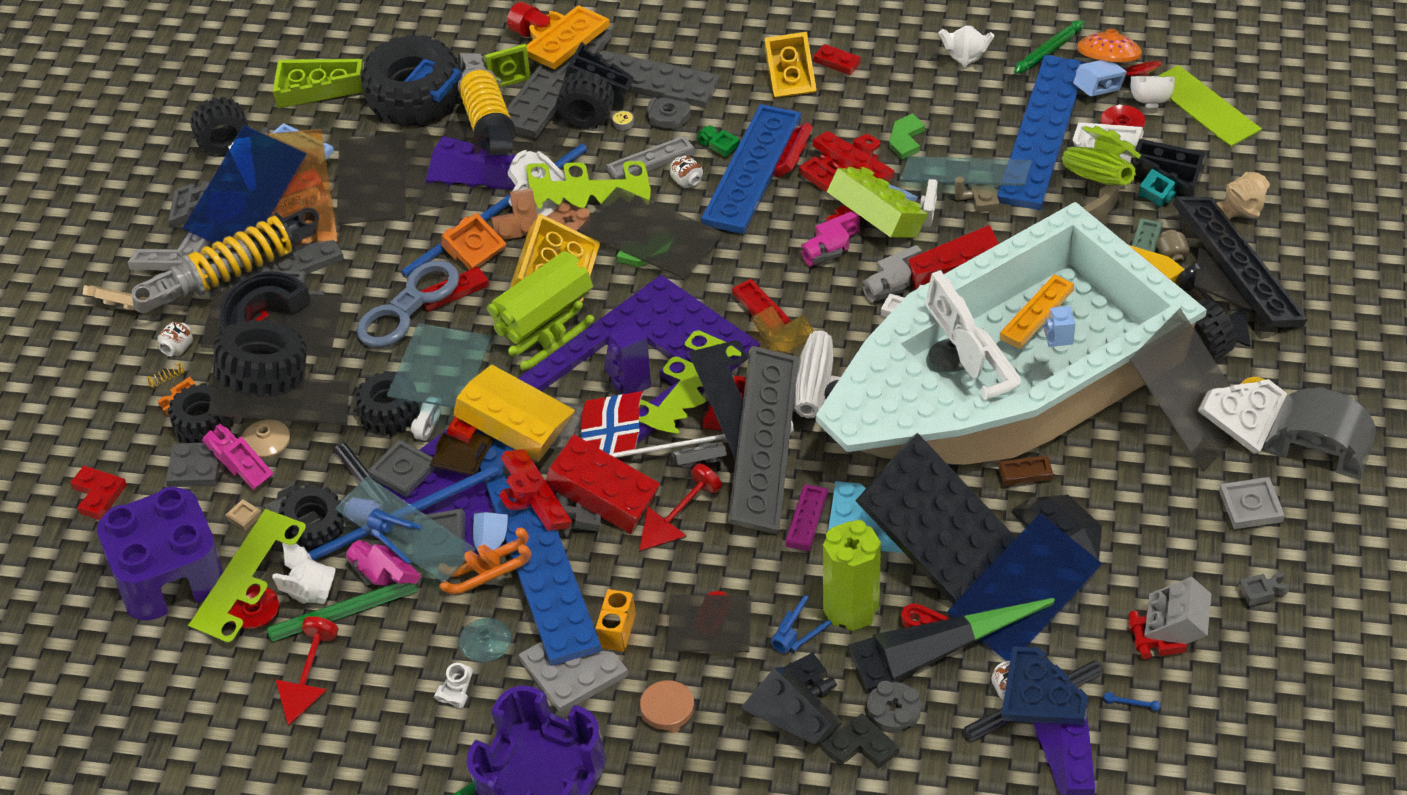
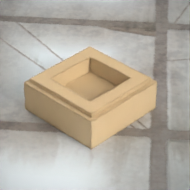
M242 499L226 514V519L238 528L246 531L259 519L262 513L260 509Z

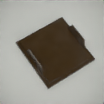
M443 432L436 444V453L429 465L472 476L476 474L495 438L475 433L469 444Z

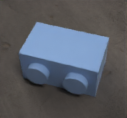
M1099 60L1080 64L1073 84L1090 96L1120 90L1127 71L1110 61Z

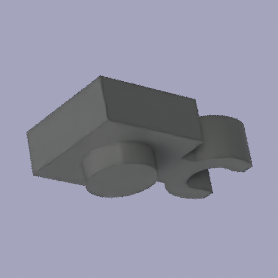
M1276 573L1271 579H1267L1264 574L1240 579L1238 585L1249 606L1271 601L1274 599L1275 594H1287L1290 587L1289 583L1284 585L1278 584L1283 582V573Z

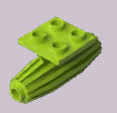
M1084 126L1082 130L1095 139L1094 148H1067L1062 156L1063 165L1080 177L1102 184H1130L1134 180L1136 169L1133 164L1121 158L1120 155L1123 154L1139 159L1141 154L1134 150L1135 146L1128 141H1122L1120 139L1121 135L1109 129L1107 132L1099 126H1094V128Z

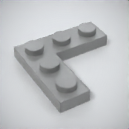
M194 224L178 250L136 249L128 261L130 270L168 271L173 266H181V257L183 255L193 252L201 254L202 248L209 245L217 233L216 225Z

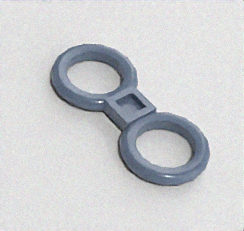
M440 260L424 263L414 269L408 276L406 288L390 302L391 304L375 307L365 313L359 320L356 329L358 339L364 345L373 348H384L402 339L409 330L411 323L409 316L423 303H434L443 300L454 291L459 281L457 268L449 262ZM443 271L449 275L447 283L437 291L424 293L416 289L417 282L427 273ZM395 315L400 318L399 326L389 335L373 337L367 334L368 326L378 317Z

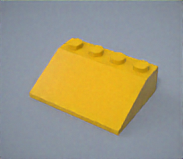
M539 213L529 228L509 289L563 251L575 255L579 259V262L576 264L580 269L584 266L588 270L589 275H591L600 242Z
M491 364L469 381L457 396L453 415L515 450L525 449L531 459L539 462L573 417L576 410Z

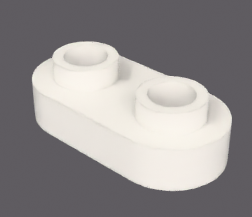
M429 398L426 402H423L420 414L417 419L413 420L411 432L414 433L415 439L426 441L429 438L440 417V400Z

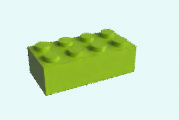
M848 167L837 169L827 193L889 237L917 238L928 215L927 212L921 209L922 206L919 203L906 199V195L896 189L893 190L889 187L890 184L887 181L873 176V171L867 168L855 169Z

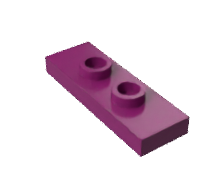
M804 484L785 541L786 547L811 551L828 497L827 488Z

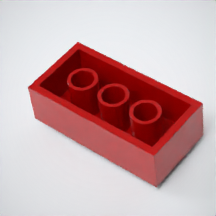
M573 434L549 468L545 480L551 489L580 504L589 511L597 513L603 519L629 534H632L647 508L655 499L660 486L659 482Z

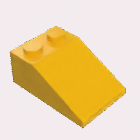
M807 32L765 38V53L774 98L817 92Z

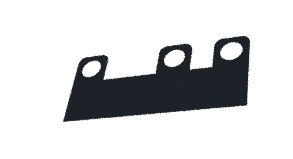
M738 340L688 352L735 460L743 399L728 366L743 363L747 360V354L742 343ZM729 346L738 347L741 351V357L736 360L729 358L726 354V349Z

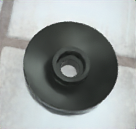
M949 338L935 343L930 348L928 357L930 363L935 368L948 372L965 370L960 362L956 345Z

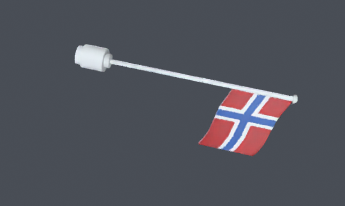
M643 391L586 400L581 415V438L615 458L726 439L725 435L721 434L635 449L639 435V406ZM791 421L790 435H793L794 430L793 423Z

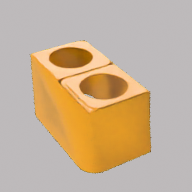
M607 589L595 628L601 648L624 652V648L626 650L636 616L633 593ZM608 614H616L620 617L621 621L615 628H606L603 626L604 617Z

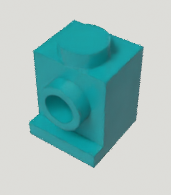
M1152 169L1141 183L1138 196L1145 197L1160 207L1165 202L1170 204L1176 195L1174 191L1175 182Z

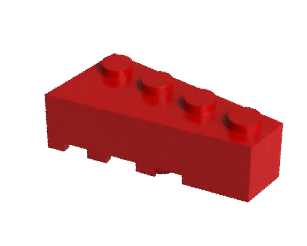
M985 226L909 258L908 266L912 271L911 286L913 291L917 290L920 285L929 283L932 273L941 270L943 274H946L998 245V240L991 226Z

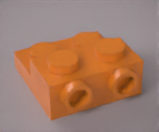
M478 213L471 217L466 216L460 221L458 226L453 229H447L442 234L441 246L455 261L460 259L469 270L480 267L503 251L507 245Z

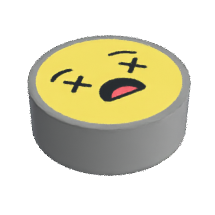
M629 111L616 112L612 116L613 127L620 131L629 130L634 125L633 114Z

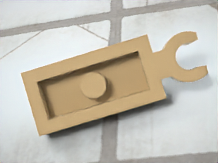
M84 285L83 295L103 299V303L117 306V303L124 304L123 308L135 310L132 294L93 285ZM142 296V297H139L138 299H139V300H146L148 297Z

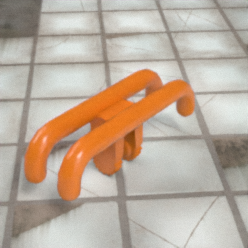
M520 527L515 533L518 537L516 540L492 550L483 544L478 546L479 555L471 550L466 552L464 557L467 563L457 567L440 564L438 572L446 577H459L473 570L479 573V575L459 584L442 581L440 589L448 594H461L525 565L531 559V550L526 546L529 534L524 528ZM517 550L521 554L508 562L500 564L501 557Z

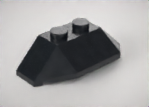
M1068 494L1031 497L1012 509V513L1079 576L1099 564L1102 525Z

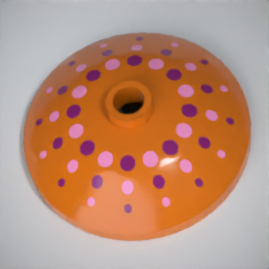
M1113 29L1089 35L1080 40L1077 45V50L1081 54L1110 62L1134 61L1139 59L1142 54V50L1137 43L1125 35L1118 34V31Z

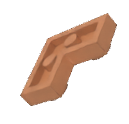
M532 188L510 192L513 214L491 217L493 230L503 240L527 236L529 228L537 218Z

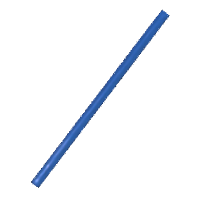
M493 465L391 513V515L404 519L500 474L497 466ZM365 525L307 553L310 554L312 560H316L370 535L372 528Z

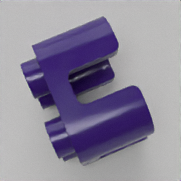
M167 487L156 494L137 501L115 506L108 510L98 523L97 534L112 576L116 581L126 611L135 619L144 621L154 620L168 613L161 587L164 584L186 577L195 601L202 602L205 601L224 572L212 532L198 500L192 492L186 489Z
M516 686L501 694L494 704L491 713L497 729L491 746L489 747L488 744L475 740L467 754V767L477 794L590 795L606 763V754L595 716L587 709L573 705L567 716L568 720L560 718L550 711L546 694L530 686Z

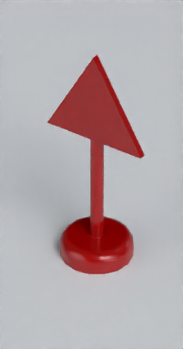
M700 463L693 467L691 474L697 485L665 519L650 507L647 508L639 552L687 537L670 522L701 489L713 494L722 488L721 480L710 468Z
M310 616L303 620L302 630L307 636L313 638L299 684L276 680L288 726L327 691V689L305 685L319 641H332L337 637L339 628L327 619Z

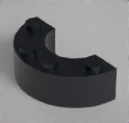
M267 271L250 275L236 283L226 294L220 309L222 329H226L231 324L236 325L240 321L250 322L252 316L259 309L267 306H279L287 309L292 314L311 302L308 288L299 279L282 272Z

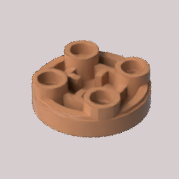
M666 680L652 684L643 692L640 699L642 720L654 728L666 730L669 733L678 732L681 726L690 720L694 712V698L691 691L685 685L676 681Z

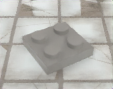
M1270 477L1220 484L1219 492L1234 529L1284 522L1285 514Z

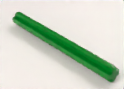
M394 583L269 626L267 628L271 641H276L302 632V623L306 617L315 616L334 621L415 593L417 585L413 583Z

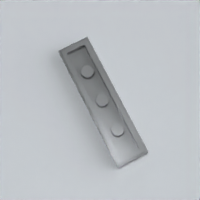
M684 135L606 165V170L613 180L626 179L623 164L627 161L644 162L648 172L669 164L678 157L693 155L695 150ZM629 166L628 171L634 176L642 174L640 166Z

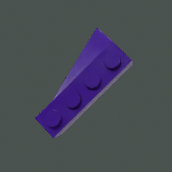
M443 136L433 149L426 183L434 184L435 181H443L445 185L454 186V182L466 183L467 187H475L481 184L492 189L513 190L516 185L508 176L510 163L516 155H487V151L476 144Z
M1088 716L1086 718V725L1031 722L1034 724L1036 736L1045 752L1047 764L1050 765L1053 772V779L1059 794L1095 795Z

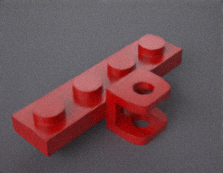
M829 131L813 139V147L846 167H853L855 169L867 168L873 171V176L887 182L894 178L895 170L878 161V155L873 153V151L880 147L881 141L870 134H864L854 139L853 145Z
M526 450L504 451L501 460L511 474L506 481L511 488L503 489L499 497L506 508L521 510L527 509L529 504H531L547 531L569 528L572 520ZM508 497L513 498L515 502L509 500Z

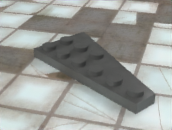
M335 240L295 245L296 252L289 253L283 257H279L275 250H272L274 261L268 262L261 255L263 266L257 267L253 262L251 264L252 271L246 272L241 268L240 277H235L230 273L229 282H224L219 278V286L216 288L208 283L210 290L207 293L217 309L221 307L229 290L236 283L250 275L267 271L282 272V270L305 271L306 274L343 261V253Z

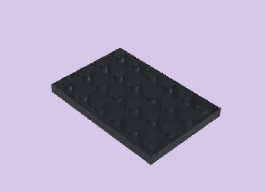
M919 433L914 434L855 500L961 614L971 608L1022 544Z

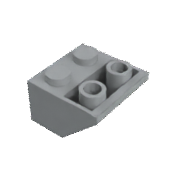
M1193 577L1150 593L1145 636L1149 639L1188 644L1208 636L1211 593Z

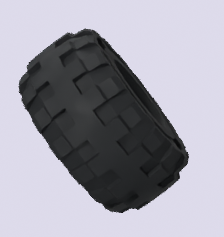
M413 34L399 38L394 37L386 43H381L375 47L374 52L371 51L366 57L364 69L361 70V81L366 103H368L369 108L379 118H384L385 122L390 124L396 123L400 126L426 125L427 122H434L442 118V115L448 114L453 109V105L457 103L460 96L458 81L455 84L452 82L453 87L440 102L432 100L430 91L437 92L447 79H450L453 74V68L460 70L455 54L440 40H433L431 37L424 35L415 36ZM423 59L435 63L432 67L433 72L418 80L405 81Z

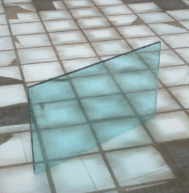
M418 323L394 380L390 384L391 387L387 397L455 408L457 396L469 381L477 376L492 336Z

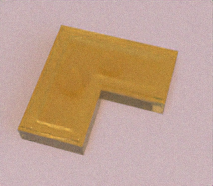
M773 306L751 318L772 351L784 354L806 342L809 335L814 332L804 315L784 325Z

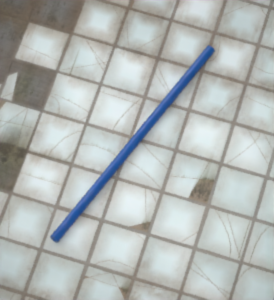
M583 143L554 164L559 169L563 168L564 164L570 163L586 152L587 147ZM510 194L480 216L485 221H488L491 217L510 205ZM441 243L401 270L402 275L407 278L414 269L430 262L443 253L445 249L441 246Z

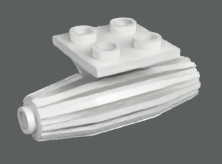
M814 331L811 333L800 355L793 412H796L801 417L815 418L826 400L825 389L827 385L841 378L831 376L833 343L832 337L825 331Z

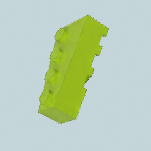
M278 60L272 91L277 108L362 93L361 70L364 69L363 60Z

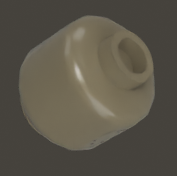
M1176 230L1163 232L1156 242L1158 253L1170 257L1179 265L1185 261L1184 259L1190 253L1185 235Z

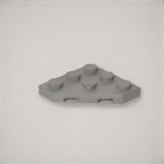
M542 642L519 654L520 662L560 714L572 708L573 705L585 701L628 677L627 668L614 652L601 650L600 652L550 666Z

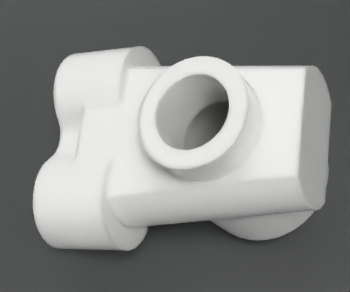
M462 663L451 664L446 671L447 679L443 686H438L434 698L439 702L463 708L468 698L466 691L473 669Z

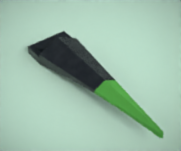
M1055 598L873 634L872 638L848 644L847 651L868 694L877 688L881 681L899 683L956 650L1053 605Z

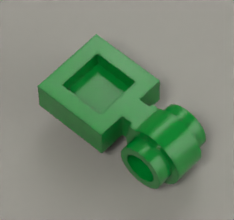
M711 125L702 128L697 136V140L702 146L709 145L710 149L725 157L731 154L740 144V139L724 130L718 133L716 128Z

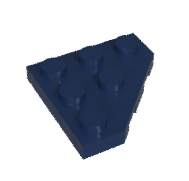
M1012 646L1001 714L1003 721L1086 725L1089 704L1088 695L1081 688L1078 689L1071 682L1070 677L1057 664L1054 665L1039 647Z

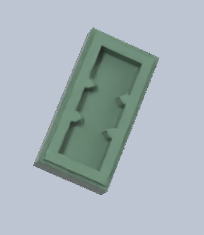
M1140 218L1132 246L1155 253L1156 242L1159 239L1163 223Z

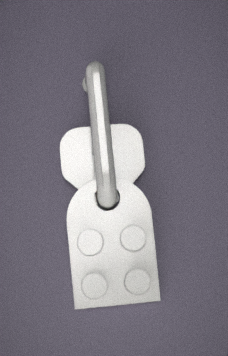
M941 270L932 273L925 305L952 343L956 345L961 364L972 378H977L981 375L986 358L1003 381L990 387L982 386L983 400L987 401L988 398H993L1018 388L1021 384L1020 376L986 331L975 326L974 319L966 306L964 298L957 294L950 279L946 278Z

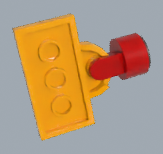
M518 2L512 6L508 13L507 25L515 33L524 37L531 36L532 41L526 45L528 58L555 70L575 54L581 42L588 44L610 26V20L579 5L564 16L553 11H549V14L545 15L538 8L530 4Z

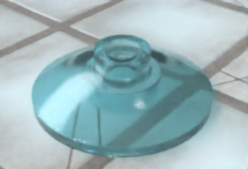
M478 619L469 623L462 630L459 637L460 649L467 658L473 661H493L508 651L512 640L511 632L507 625L497 619Z

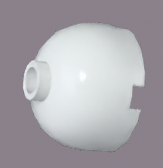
M1131 76V93L1138 102L1145 103L1146 108H1158V103H1164L1171 98L1175 86V77Z

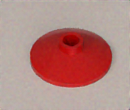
M1150 61L1125 68L1124 70L1127 71L1125 77L1149 76V73L1158 69L1162 62Z
M1116 105L1102 113L1101 124L1144 128L1145 117L1141 111L1134 107Z
M260 585L250 586L246 591V596L248 598L256 597L261 590ZM267 587L257 603L249 604L237 599L228 614L242 619V628H258L269 623L276 616L279 609V600L276 593Z

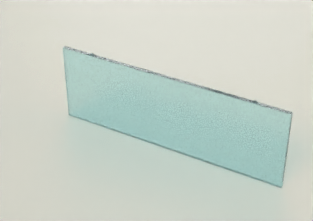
M909 156L901 182H928L929 179L937 180L938 183H955L956 177H963L964 184L1025 186L1032 160Z
M368 476L335 508L336 511L370 534L372 528L367 526V519L375 508L395 517L421 525L422 529L418 530L394 523L388 533L383 532L382 534L404 553L410 561L443 583L466 561L464 554L470 550L473 552L476 550V548Z

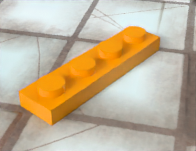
M1054 274L1000 332V340L1021 349L1045 323L1046 319L1050 317V308L1059 307L1074 291V283Z

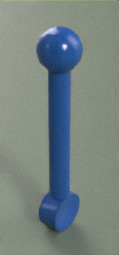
M1111 692L1104 694V702L1107 704L1119 702L1149 707L1153 711H1158L1161 708L1159 701L1146 702L1116 697Z

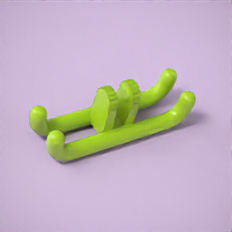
M577 300L565 312L518 345L511 346L508 349V354L511 357H516L539 342L544 349L520 364L522 371H529L571 339L589 328L594 322V316L587 315L581 323L565 334L566 330L563 324L576 315L583 306V303Z

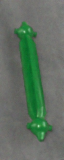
M1084 20L1073 21L1070 26H1066L1028 54L1024 61H1019L1015 65L1014 73L1027 72L1030 67L1042 61L1044 55H1050L1073 38L1075 33L1081 32L1084 28Z

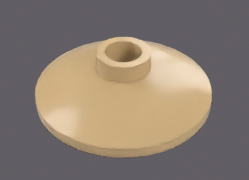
M261 420L250 425L244 431L242 438L260 458H267L279 454L287 447L290 441V433L287 426L280 421Z

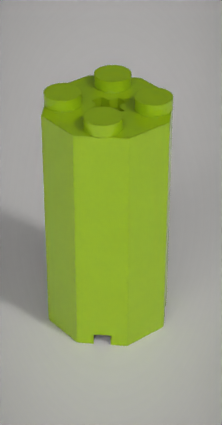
M566 251L554 257L498 296L487 306V311L495 323L494 329L496 333L501 337L505 335L507 339L515 344L523 341L572 306L575 301L589 294L593 284L588 270L584 266L580 269L576 264L579 262V259Z
M862 520L849 521L830 528L826 533V539L823 544V610L828 619L831 620L832 625L839 627V624L851 631L873 623L875 613L879 609L881 542L872 527L866 526Z

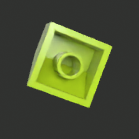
M526 44L490 53L482 57L484 67L495 74L499 88L526 81L530 78Z

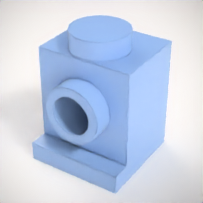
M1070 306L1050 308V317L1046 319V326H1044L1048 347L1073 345L1075 320Z

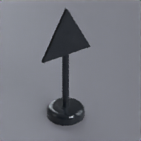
M1197 263L1187 267L1177 277L1175 284L1183 291L1196 288L1205 299L1216 303L1200 284L1205 276V269L1201 264ZM1243 307L1229 315L1235 327L1236 342L1250 347L1246 310Z

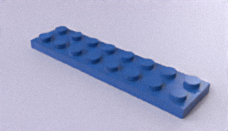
M763 104L759 105L701 218L702 225L745 234L774 175V170L794 129L798 127L801 121V112Z

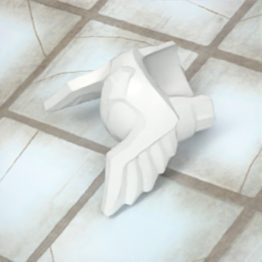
M964 26L953 33H949L944 29L939 31L946 50H948L954 60L962 64L963 68H966L968 64L978 61L994 38L993 33L981 35L973 26Z
M283 543L285 565L292 570L288 576L277 573L273 574L272 578L278 590L288 593L292 599H296L303 604H324L334 580L335 568L312 560L305 548L300 547L296 543L294 545Z

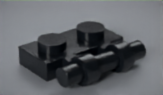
M813 652L784 666L806 687L812 685L809 690L816 697L828 694L830 689L837 686L836 680L833 677L823 680L827 677V670Z

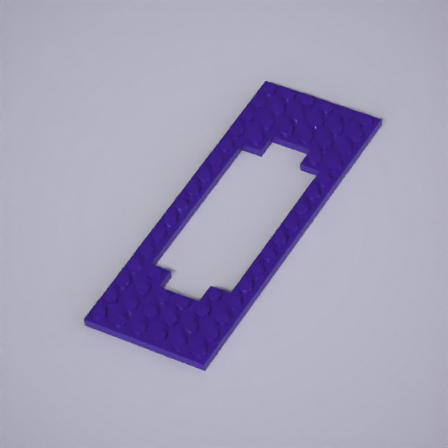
M660 275L518 379L542 392L608 344L610 333L634 323L645 334L648 344L669 359L680 357L691 363L688 352L694 350L687 347L685 341L694 331H702L725 342L740 341L747 354V360L750 348L752 346L760 347V343L666 277ZM695 336L692 339V344L696 347L704 346L707 343V339L704 336ZM733 355L729 358L736 360L739 359L741 356ZM674 362L670 365V370L673 373H681L685 369V365L681 362ZM742 363L728 366L730 372L735 370ZM663 368L659 370L660 377L672 386L649 402L657 407L680 381L664 373ZM703 386L697 387V390L702 395L705 392ZM647 406L639 410V417L649 413ZM639 421L637 444L656 429ZM442 433L419 450L434 457L436 444ZM436 468L408 497L380 482L378 483L388 495L403 507H406L471 475ZM483 481L413 514L414 516L463 509L465 512V553L471 550L479 555L473 540L474 514L483 512L495 513ZM505 539L499 547L506 544Z

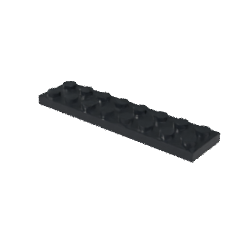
M1212 197L1175 198L1172 204L1178 210L1180 216L1185 219L1190 229L1195 232L1202 241V244L1212 254L1214 260L1219 263L1225 274L1236 285L1238 291L1246 298L1251 308L1256 311L1267 327H1300L1306 324L1308 318Z

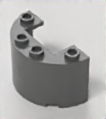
M1323 387L1302 389L1291 393L1285 398L1262 451L1287 458L1291 443L1326 452L1339 456L1336 473L1361 480L1376 438V427L1367 410L1353 400L1351 396Z

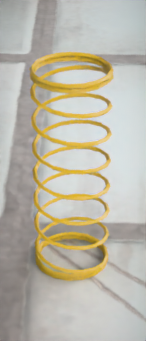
M178 362L181 373L184 374L185 370L182 364ZM148 376V382L154 388V382L151 376Z

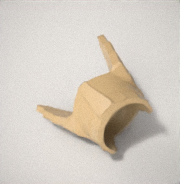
M1245 172L1239 179L1226 186L1227 198L1225 201L1217 202V204L1229 219L1238 215L1259 217L1270 183L1260 173Z

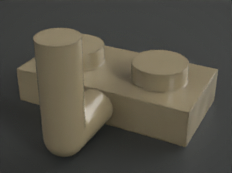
M989 173L967 176L969 188L967 191H964V178L956 177L954 195L956 200L973 199L977 213L999 210L1000 203Z

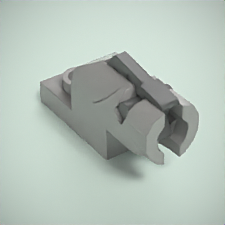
M915 245L878 261L877 273L863 280L865 286L862 288L867 299L874 303L887 298L889 294L903 293L905 288L910 286L912 282V271L908 266L909 258L921 254L922 250Z

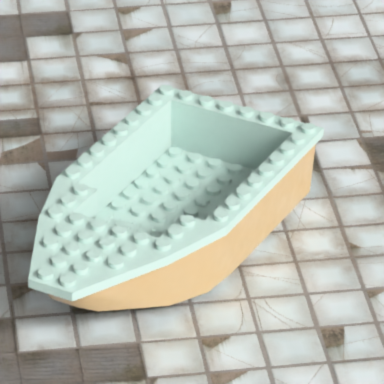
M1074 202L944 274L952 282L957 294L964 298L966 306L974 319L975 326L986 331L1020 376L1021 384L1018 388L984 401L981 392L982 386L990 387L1003 382L986 358L981 375L977 378H972L966 369L948 372L939 370L930 363L928 357L930 348L935 343L949 337L925 305L929 282L909 293L865 340L817 412L816 422L846 452L860 450L882 458L892 459L914 434L919 433L946 463L966 465L1015 458L1051 441L1184 362L1195 323L1206 316L1207 309L1083 207ZM1054 274L1074 283V291L1059 306L1071 307L1075 320L1073 345L1048 347L1044 333L1046 321L1021 349L1000 340V332Z

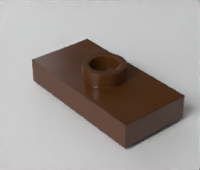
M1048 455L1001 461L998 463V469L1004 486L1053 480V471Z

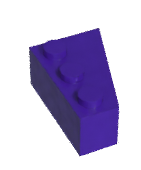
M636 323L610 333L604 369L612 378L615 389L617 391L620 390L622 394L640 392L651 388L648 341Z

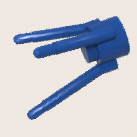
M375 508L367 519V526L372 528L371 535L379 538L406 564H410V559L382 533H388L394 523L421 530L422 526Z
M807 595L802 598L793 613L792 611L786 613L777 632L770 640L771 645L780 653L786 654L789 650L795 653L801 645L832 623L831 620H827L798 641L796 640L797 633L791 626L807 602Z

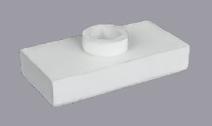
M929 179L926 196L921 197V209L928 213L923 227L932 226L937 200V180Z

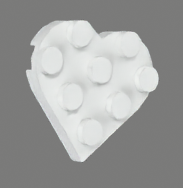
M526 150L519 152L510 163L508 176L516 185L512 191L530 188L526 171L528 164H547L551 181H566V177L547 156L539 151L537 153L526 152ZM534 167L531 170L532 175L536 178H543L546 174L545 170L541 167ZM511 197L509 199L510 206H512ZM547 199L543 202L541 209L536 205L537 216L540 213L547 217L557 208V204Z

